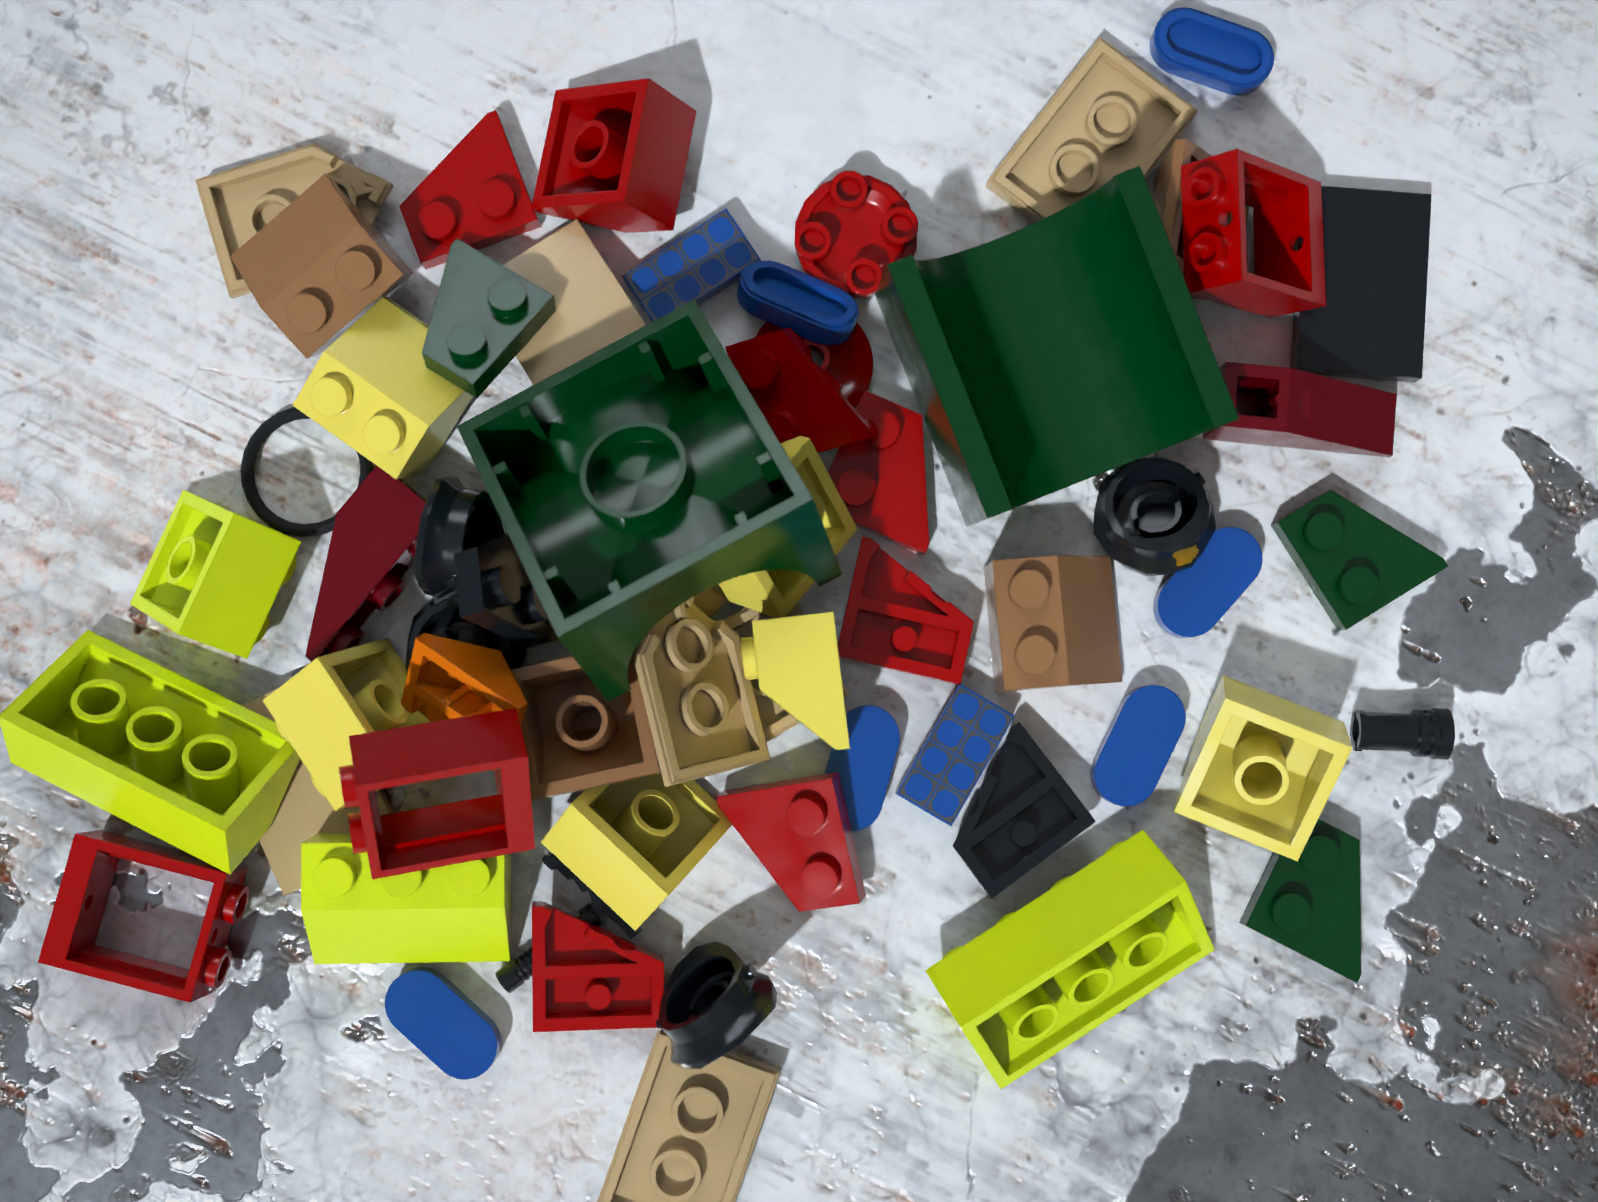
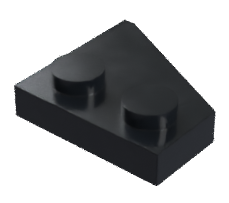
M1018 722L1011 728L1006 742L953 844V848L992 900L1096 821L1022 724Z

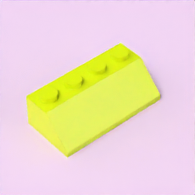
M90 630L81 635L0 713V726L11 763L229 875L233 873L270 828L300 760L291 743L286 741L278 732L274 721Z
M1141 830L1126 841L1114 844L1103 856L1072 876L1060 879L1050 890L1018 911L1004 915L996 925L967 944L950 950L942 960L925 971L1000 1089H1003L1215 949L1186 880L1147 833Z

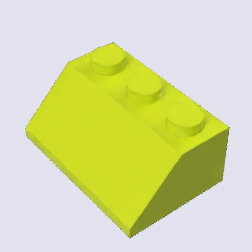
M317 833L301 843V913L314 964L511 961L512 853L372 880L368 853L353 854L350 833Z

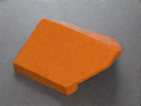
M423 633L415 638L401 705L408 712L414 713L418 710L430 722L516 708L520 725L522 724L527 701L500 650Z

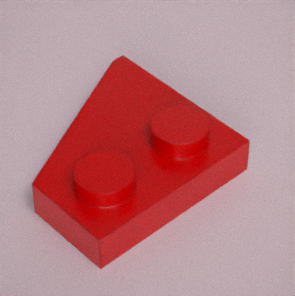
M496 110L487 113L399 205L417 256L425 270L446 263L451 244L457 238L474 249L480 250L541 227L536 211L531 209V198Z
M791 328L780 329L725 347L727 355L780 444L803 436L810 438L817 453L879 436L876 425L869 417L863 419L840 392L843 387L827 369L819 367L813 361L810 349Z
M864 390L856 411L863 419L868 417L877 427L879 436L839 447L828 473L857 527L924 556L929 546L922 415Z
M862 536L837 644L839 658L951 684H961L974 621L951 602H946L931 589V586L914 572H909L883 551L880 545L872 538Z
M839 772L722 791L716 796L718 807L799 912L860 904L865 898V888Z
M533 901V1032L657 1028L656 1021L659 1019L660 1004L664 992L663 956L546 902Z

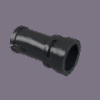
M1433 708L1431 710L1413 709L1410 714L1356 710L1351 718V744L1354 751H1409L1412 756L1448 760L1452 754L1455 741L1454 719L1449 709Z

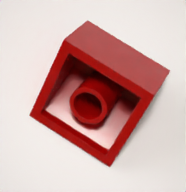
M650 78L555 90L531 209L542 214L572 221L577 219L581 223L624 233L673 230L697 111Z

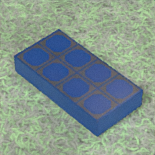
M725 208L624 274L622 278L649 320L653 322L694 299L698 306L739 280L742 270L747 265L761 261V259L729 211Z
M962 684L957 685L895 794L947 825L952 826L1015 716Z

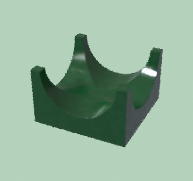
M695 299L457 426L557 638L608 702L631 690L627 678V669L633 652L644 636L663 617L700 592L729 579L764 570L788 569L799 571L814 579L819 587L842 575L814 499Z

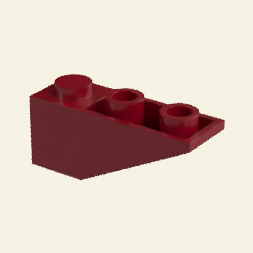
M1225 362L1219 367L1239 419L1203 433L1202 439L1380 457L1393 456L1397 394L1293 368Z
M377 465L336 513L305 657L311 662L317 657L359 646L365 636V632L361 630V627L376 609L384 612L399 598L406 586L402 578L413 566L420 516L427 500L402 479L396 480Z

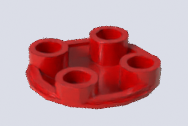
M844 171L838 173L833 180L820 185L804 201L795 222V250L801 266L807 275L846 291L853 298H868L875 295L887 264L910 255L914 257L917 250L918 220L916 214L911 210L909 203L892 185L870 175H861L855 171Z

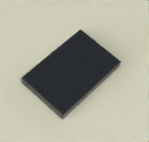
M1321 186L1326 306L1294 313L1291 368L1323 376L1414 383L1422 378L1432 194ZM1302 237L1298 238L1297 250H1299L1303 245Z

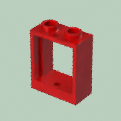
M1234 149L1181 165L1184 279L1191 296L1268 318L1326 306L1322 190L1320 181L1240 149ZM1245 205L1253 207L1255 274L1247 272ZM1231 212L1232 221L1227 225V214ZM1302 237L1303 245L1296 251L1294 248L1295 241Z
M516 708L349 736L352 764L339 766L341 788L345 808L355 806L360 808V812L348 814L353 854L368 853L372 880L535 849L528 754ZM495 769L497 795L380 815L376 793L378 789Z
M105 830L75 833L38 963L189 1003L213 993L214 988H219L222 985L231 964L232 952L225 948L232 924L236 925L241 920L247 907L249 887L243 884L248 868L238 866L229 875L178 849ZM120 858L214 883L190 969L95 945Z

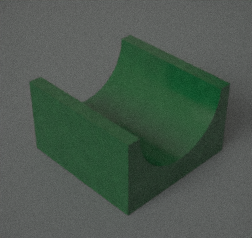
M1140 166L1114 175L1106 184L1074 204L993 241L940 258L914 260L913 255L889 263L876 290L875 297L966 527L1239 419Z

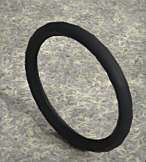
M292 407L270 417L251 436L243 453L240 468L241 484L247 502L253 511L271 528L284 534L299 537L320 536L333 531L336 515L318 523L300 524L289 522L278 517L267 508L259 496L255 485L254 467L257 454L263 442L273 431L286 423L300 419H311L297 408ZM357 452L360 463L359 487L373 470V463Z

